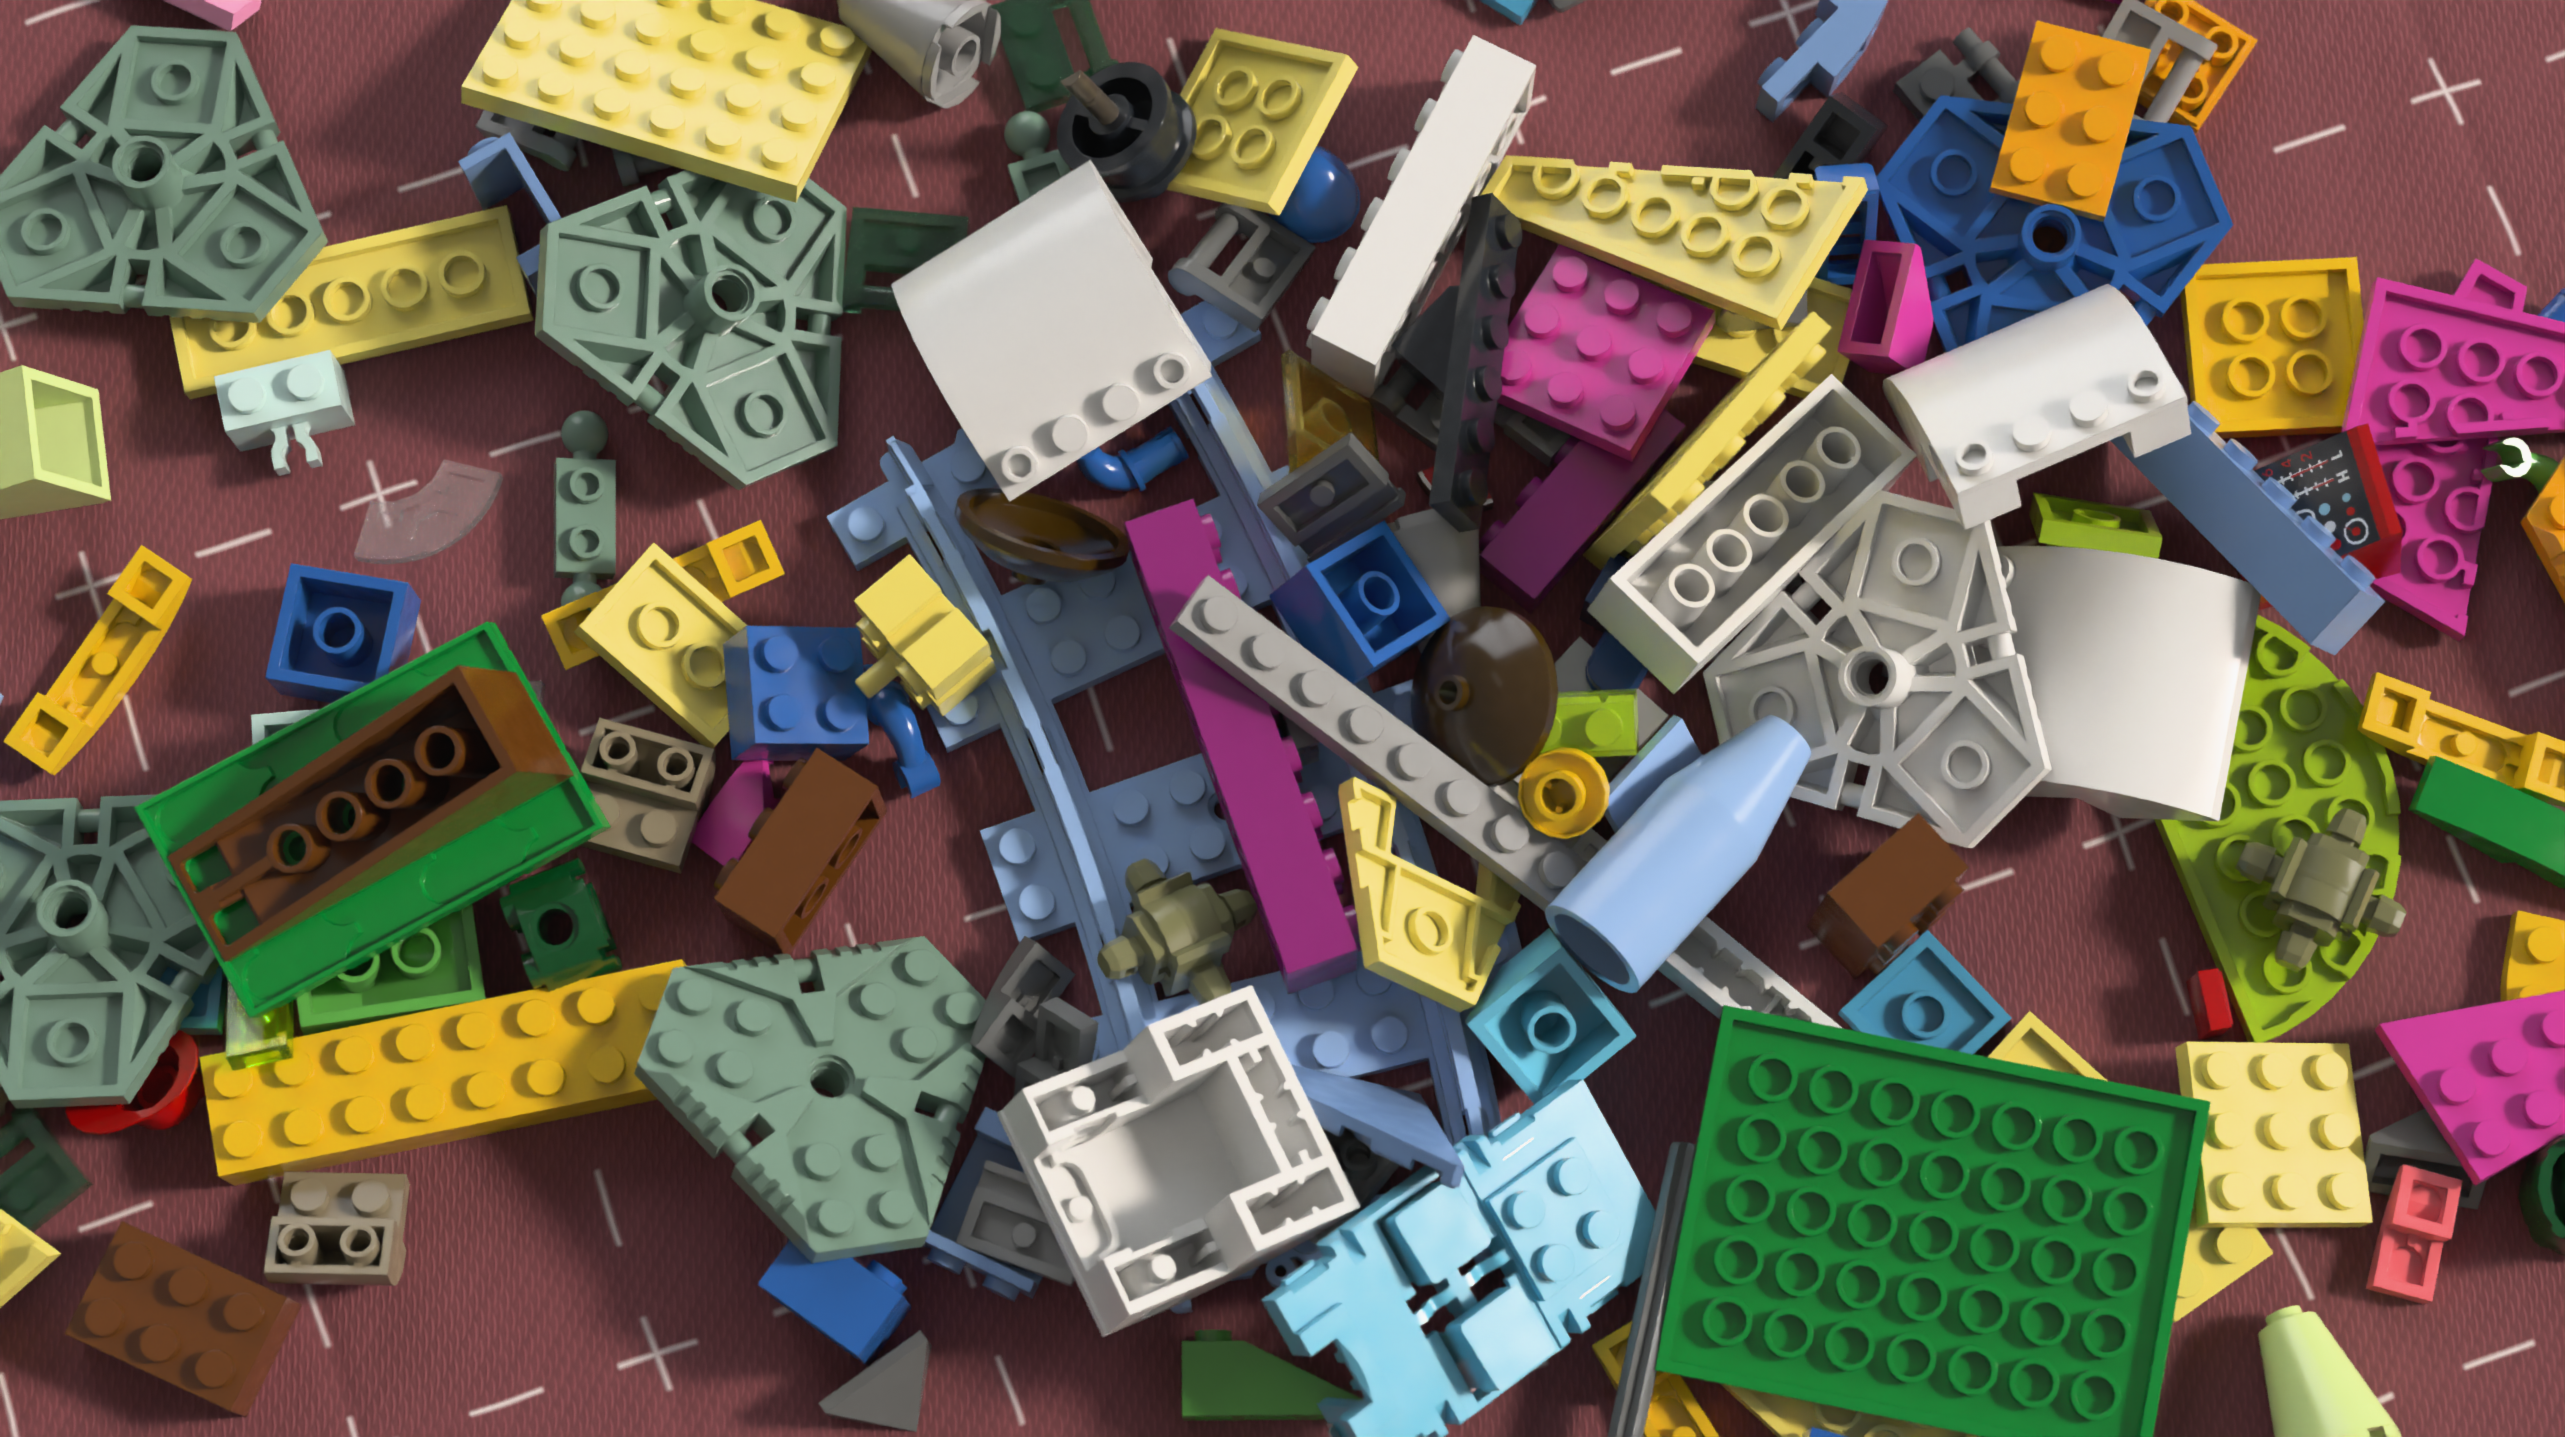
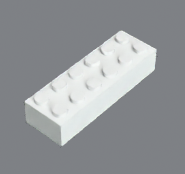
M1475 35L1472 36L1464 52L1457 49L1453 51L1441 76V81L1445 85L1438 101L1431 98L1426 101L1415 123L1414 130L1419 133L1411 151L1402 147L1390 168L1387 179L1391 180L1392 183L1384 200L1375 197L1363 218L1361 229L1365 230L1360 246L1357 250L1350 246L1346 249L1334 274V279L1338 280L1331 299L1321 297L1312 311L1307 323V329L1311 330L1306 344V347L1311 349V370L1370 398L1380 384L1382 385L1396 359L1391 345L1419 316L1468 224L1472 197L1481 195L1497 170L1530 108L1536 71L1535 64Z
M1831 374L1697 497L1681 515H1678L1608 580L1587 611L1675 694L1782 590L1800 575L1799 572L1878 490L1887 492L1916 458L1917 454Z

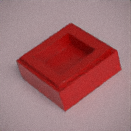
M2219 968L2198 971L2186 981L2199 1040L2220 1037L2233 1025L2222 971H2219Z

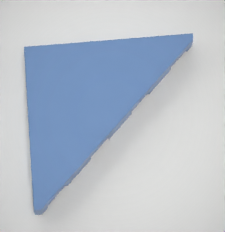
M1291 1064L1322 1129L1337 1136L1343 1135L1345 1127L1354 1131L1355 1138L1370 1145L1371 1152L1408 1169H1412L1415 1160L1434 1168L1441 1179L1442 1185L1451 1189L1460 1187L1465 1166L1420 1093Z

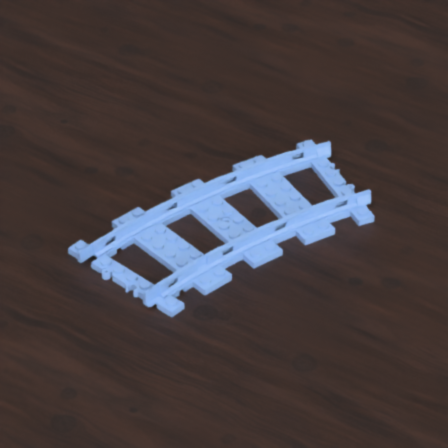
M1203 301L1180 315L1211 362L1210 373L1212 377L1168 403L1185 436L1191 440L1196 449L1198 459L1218 497L1196 508L1199 516L1211 514L1221 542L1219 551L1223 563L1217 564L1219 571L1231 569L1241 600L1255 611L1272 605L1284 633L1301 645L1269 595L1302 568L1310 564L1307 561L1308 555L1299 545L1295 547L1260 510L1257 503L1260 493L1314 458L1326 448L1271 472L1238 409L1213 368L1261 341V332L1259 329L1256 333L1210 303ZM1191 393L1194 394L1210 423L1208 424L1209 429L1191 399ZM959 429L957 431L954 444L923 462L920 461L909 444L891 436L885 440L888 452L880 459V467L888 482L826 517L857 571L908 543L923 570L939 586L944 596L955 608L957 607L989 643L992 653L990 657L994 660L997 672L943 717L931 704L926 708L947 753L996 730L1001 729L1035 811L980 830L1019 943L1024 936L1035 941L1075 926L1077 928L1102 1011V1015L1092 1017V1019L1099 1022L1093 1062L1123 1050L1147 1025L1200 1005L1191 993L1158 1001L1154 984L1144 983L1138 971L1137 974L1121 979H1109L1105 977L1099 967L1097 957L1103 947L1102 940L1105 945L1121 936L1126 916L1132 914L1130 907L1134 905L1131 902L1132 897L1125 885L1127 867L1145 858L1155 863L1167 879L1184 872H1190L1193 884L1195 885L1240 869L1242 865L1226 820L1218 818L1214 813L1215 806L1219 801L1201 753L1089 792L1066 733L1053 706L1057 702L1165 653L1130 554H1128L1127 561L1122 566L1104 575L1074 582L1046 580L1044 585L1025 584L1001 595L975 544L963 532L954 515L957 499L962 493L980 488H1000L975 447L967 438L964 430ZM927 531L930 532V534H931L932 538L934 539V541H935V543H936V545H937L939 551L941 552V554H942V556H943V558H944L943 562H942V560H941V558H940L938 552L936 551V549H935V547H934L932 541L930 540V538H929V536H928V534H927ZM1367 677L1354 684L1355 687L1414 730L1410 705L1413 679L1375 693L1372 692ZM1278 728L1277 730L1279 732L1280 738H1283L1284 734L1282 732V729ZM1028 738H1030L1036 755L1043 769V773H1041V770L1032 751ZM1321 742L1318 744L1319 761L1302 766L1303 769L1300 770L1303 782L1298 784L1301 794L1311 791L1316 800L1323 821V826H1321L1323 838L1318 839V841L1344 832L1338 796L1339 784L1352 777H1356L1383 790ZM1397 801L1391 854L1396 853L1398 858L1438 876L1419 816ZM1515 920L1506 925L1497 944L1501 951L1478 1001L1501 967L1522 950ZM1362 951L1357 953L1356 971L1288 994L1280 971L1231 983V993L1250 985L1253 986L1290 1064L1357 1079L1428 1061L1443 1132L1452 1146L1466 1137L1463 1115L1466 1117L1469 1135H1485L1488 1138V1132L1502 1123L1485 1049L1486 1046L1465 1022L1475 1006L1458 1012L1364 968ZM1424 1188L1420 1189L1418 1192H1416V1193L1413 1194V1195H1416L1417 1193H1419V1192H1420L1421 1190H1423ZM1384 1194L1375 1195L1366 1207H1368L1370 1204H1372L1377 1199L1382 1197ZM1307 1240L1265 1262L1264 1264L1267 1263L1266 1278L1270 1285L1279 1288L1281 1280L1296 1270L1292 1259H1298L1303 1264L1309 1260L1315 1262L1320 1259L1322 1254L1317 1245ZM1487 1247L1474 1256V1263L1477 1264L1492 1256L1490 1248ZM1259 1266L1230 1281L1252 1278ZM1277 1268H1284L1287 1273L1283 1277H1278L1275 1271ZM1191 1299L1170 1308L1171 1311L1176 1314L1192 1312Z

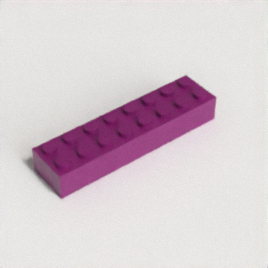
M1190 499L1124 522L1132 563L1288 994L1356 971L1357 953L1362 951L1356 910L1353 905L1342 908L1338 896L1344 894L1341 883H1344L1343 875L1333 849L1329 848L1322 851L1318 839L1323 838L1321 830L1323 821L1313 793L1311 791L1304 794L1300 793L1298 784L1303 782L1300 770L1303 768L1297 748L1291 735L1280 738L1277 730L1283 727L1279 715L1282 713L1169 629L1198 584L1208 575L1241 599L1231 569L1219 571L1217 564L1223 563L1219 551L1221 542L1211 514L1199 516L1194 499Z

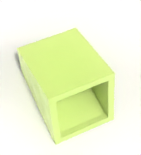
M23 365L0 372V519L101 504L110 501L111 495L98 389Z

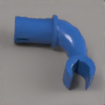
M1169 426L1156 434L1155 437L1128 452L1121 449L1117 452V455L1112 456L1104 453L1100 447H1097L1076 460V463L1085 478L1100 488L1123 492L1139 489L1141 492L1146 489L1145 483L1172 466H1176L1189 459V455L1178 435Z
M873 664L863 665L864 672H866L871 666H873ZM891 681L872 698L866 697L867 718L875 725L882 727L897 755V761L893 762L895 777L901 789L908 787V792L912 799L940 786L941 780L933 759L924 748L916 716L910 706L909 695L898 682Z

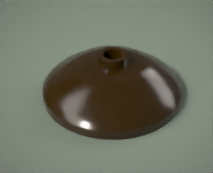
M1000 488L973 489L962 493L958 497L954 510L956 520L963 532L991 560L1012 570L1011 574L1017 580L1032 585H1044L1046 580L1074 582L1110 573L1127 561L1130 551L1125 534L1108 521L1077 506L1038 494L1024 492L1009 502Z
M1483 606L1470 608L1456 614L1430 638L1415 669L1410 704L1414 731L1489 788L1508 783L1522 774L1526 766L1538 757L1550 735L1558 701L1557 674L1552 654L1537 628L1526 618L1513 611Z

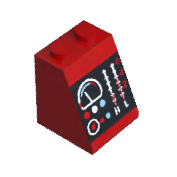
M2368 423L2351 428L2254 470L2264 481L2269 477L2274 478L2296 498L2297 501L2291 508L2303 520L2309 515L2332 533L2336 540L2330 547L2342 559L2347 555L2352 556L2365 566L2375 579L2400 573L2402 529ZM2236 569L2238 579L2248 582L2245 579V577ZM2261 595L2259 610L2273 607Z

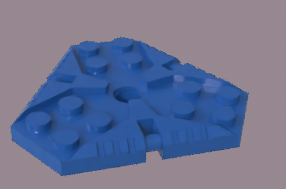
M1940 95L1876 177L1879 186V199L1895 233L1897 242L1914 243L1921 247L1933 313V326L1944 353L2105 284L2114 286L2136 302L2133 305L2134 309L2145 325L2148 326L2155 316L2161 318L2233 226V222L2193 129L2187 125L2132 119L2103 222L2075 215L2068 208L2061 205L2046 204L2040 206L1989 192L2013 104ZM2046 226L2055 228L2064 237V248L2056 253L2041 251L2033 243L2032 235L2034 231ZM1962 270L1969 287L1951 293L1945 277Z

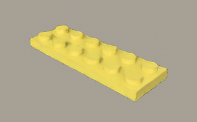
M507 205L326 246L260 323L211 320V318L191 319L188 316L176 318L169 315L184 393L189 399L216 394L214 376L326 350H331L339 364L342 365L533 321L524 273L516 259L520 254L511 213Z

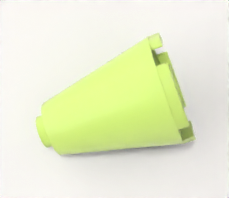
M2296 1305L2275 1311L2265 1318L2268 1326L2258 1333L2274 1437H2402L2394 1421L2315 1312L2302 1313L2300 1306Z

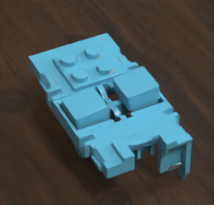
M1583 1079L1568 1080L1522 1114L1514 1113L1489 1131L1488 1138L1485 1135H1468L1454 1144L1452 1147L1465 1166L1459 1188L1451 1189L1438 1181L1431 1183L1419 1193L1413 1195L1439 1177L1434 1168L1425 1165L1317 1242L1316 1245L1322 1257L1315 1262L1313 1260L1306 1262L1281 1280V1286L1262 1299L1293 1355L1313 1356L1333 1341L1338 1349L1334 1354L1338 1362L1346 1363L1354 1377L1350 1381L1353 1390H1360L1364 1395L1362 1400L1326 1397L1317 1404L1327 1421L1326 1424L1329 1428L1328 1433L1330 1437H1445L1448 1434L1446 1424L1461 1425L1569 1344L1571 1339L1567 1333L1582 1334L1589 1329L1590 1323L1587 1316L1618 1295L1617 1288L1628 1286L1643 1274L1656 1211ZM1489 1247L1493 1255L1477 1263L1466 1274L1461 1276L1458 1268ZM1500 1267L1505 1275V1278L1502 1280L1506 1287L1497 1288L1477 1302L1469 1288L1483 1275ZM1410 1282H1415L1418 1286L1433 1284L1438 1294L1426 1300L1420 1309L1412 1314L1406 1301L1414 1296L1416 1292ZM1445 1305L1449 1312L1453 1314L1455 1320L1446 1326L1445 1332L1438 1333L1437 1331H1432L1425 1336L1419 1326L1430 1319L1437 1309ZM1478 1388L1473 1393L1470 1391V1389Z

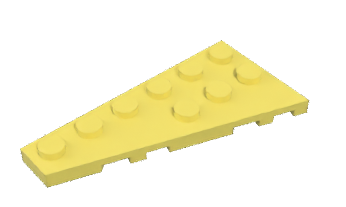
M1506 155L1481 195L1493 193L1518 218L1523 230L1781 331L1868 189L1864 177L1843 176L1842 182L1814 181L1812 174L1790 173L1788 179L1755 177L1752 170L1662 165L1661 171L1635 170L1632 163L1610 162L1609 168L1576 166L1573 159Z

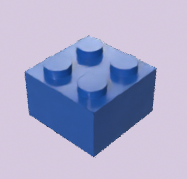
M1385 520L1306 565L1269 595L1301 645L1353 685L1412 650L1451 620Z
M291 563L265 679L280 695L327 703L339 700L408 663L421 604L420 598L408 582Z
M745 626L723 644L731 760L797 761L803 757L808 761L815 749L818 748L837 761H845L869 745L866 696L855 684V680L864 673L861 634L858 628Z
M789 1240L758 1282V1285L774 1300L869 1367L912 1309L911 1305L902 1295L907 1287L899 1277L873 1259L866 1268L853 1260L854 1257L811 1263Z

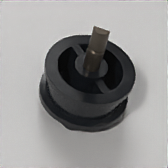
M1139 62L1114 64L1100 70L1090 78L1079 70L1061 80L1062 85L1072 94L1063 109L1057 127V145L1063 160L1073 170L1091 160L1117 203H1129L1160 196L1167 189L1169 183L1183 169L1195 144L1197 124L1190 105L1179 94L1169 89L1165 79L1154 68Z

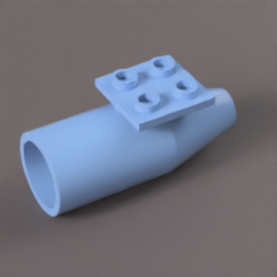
M1673 715L1609 783V805L1604 815L1615 834L1545 909L1547 922L1563 946L1584 967L1607 984L1627 993L1637 992L1757 861L1811 757V750L1806 740L1786 721L1773 715H1767L1705 755H1702L1683 719Z

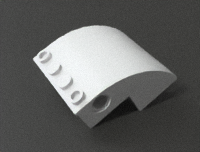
M1091 160L1083 163L891 285L904 321L932 377L964 432L1009 502L1212 377L1210 373L1211 362L1151 269L1153 258Z
M2105 284L1883 380L1884 394L1913 451L1917 454L1916 457L1929 482L1939 479L1965 530L2021 507L2016 480L2122 435L2134 458L2191 434L2187 395L2137 311L2118 289L2109 284Z
M2056 546L1997 547L2001 571L2007 587L2006 592L2010 599L2011 612L2018 631L2012 634L2011 637L2015 653L2024 655L2026 672L2032 688L2031 693L2035 700L2038 720H2040L2051 764L2050 772L2026 796L2078 798L2118 818L2219 822L2261 594L2248 582L2198 567L2162 559L2086 548ZM1988 642L1972 646L1977 665L1992 661Z
M1252 985L1147 1025L1123 1050L1026 1087L1003 1110L997 1113L1102 1337L1222 1285L1307 1241L1361 1208Z

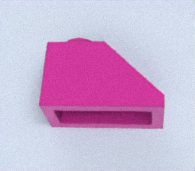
M1864 240L1837 352L1868 372L1895 375L1925 361L1934 324L1921 247L1914 243Z

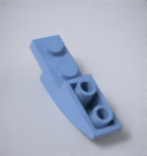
M1819 0L1815 13L1818 18L1809 24L1796 41L1800 48L1787 61L1778 57L1760 76L1757 83L1761 86L1755 108L1773 122L1810 84L1828 98L1848 76L1866 50L1879 26L1888 0Z

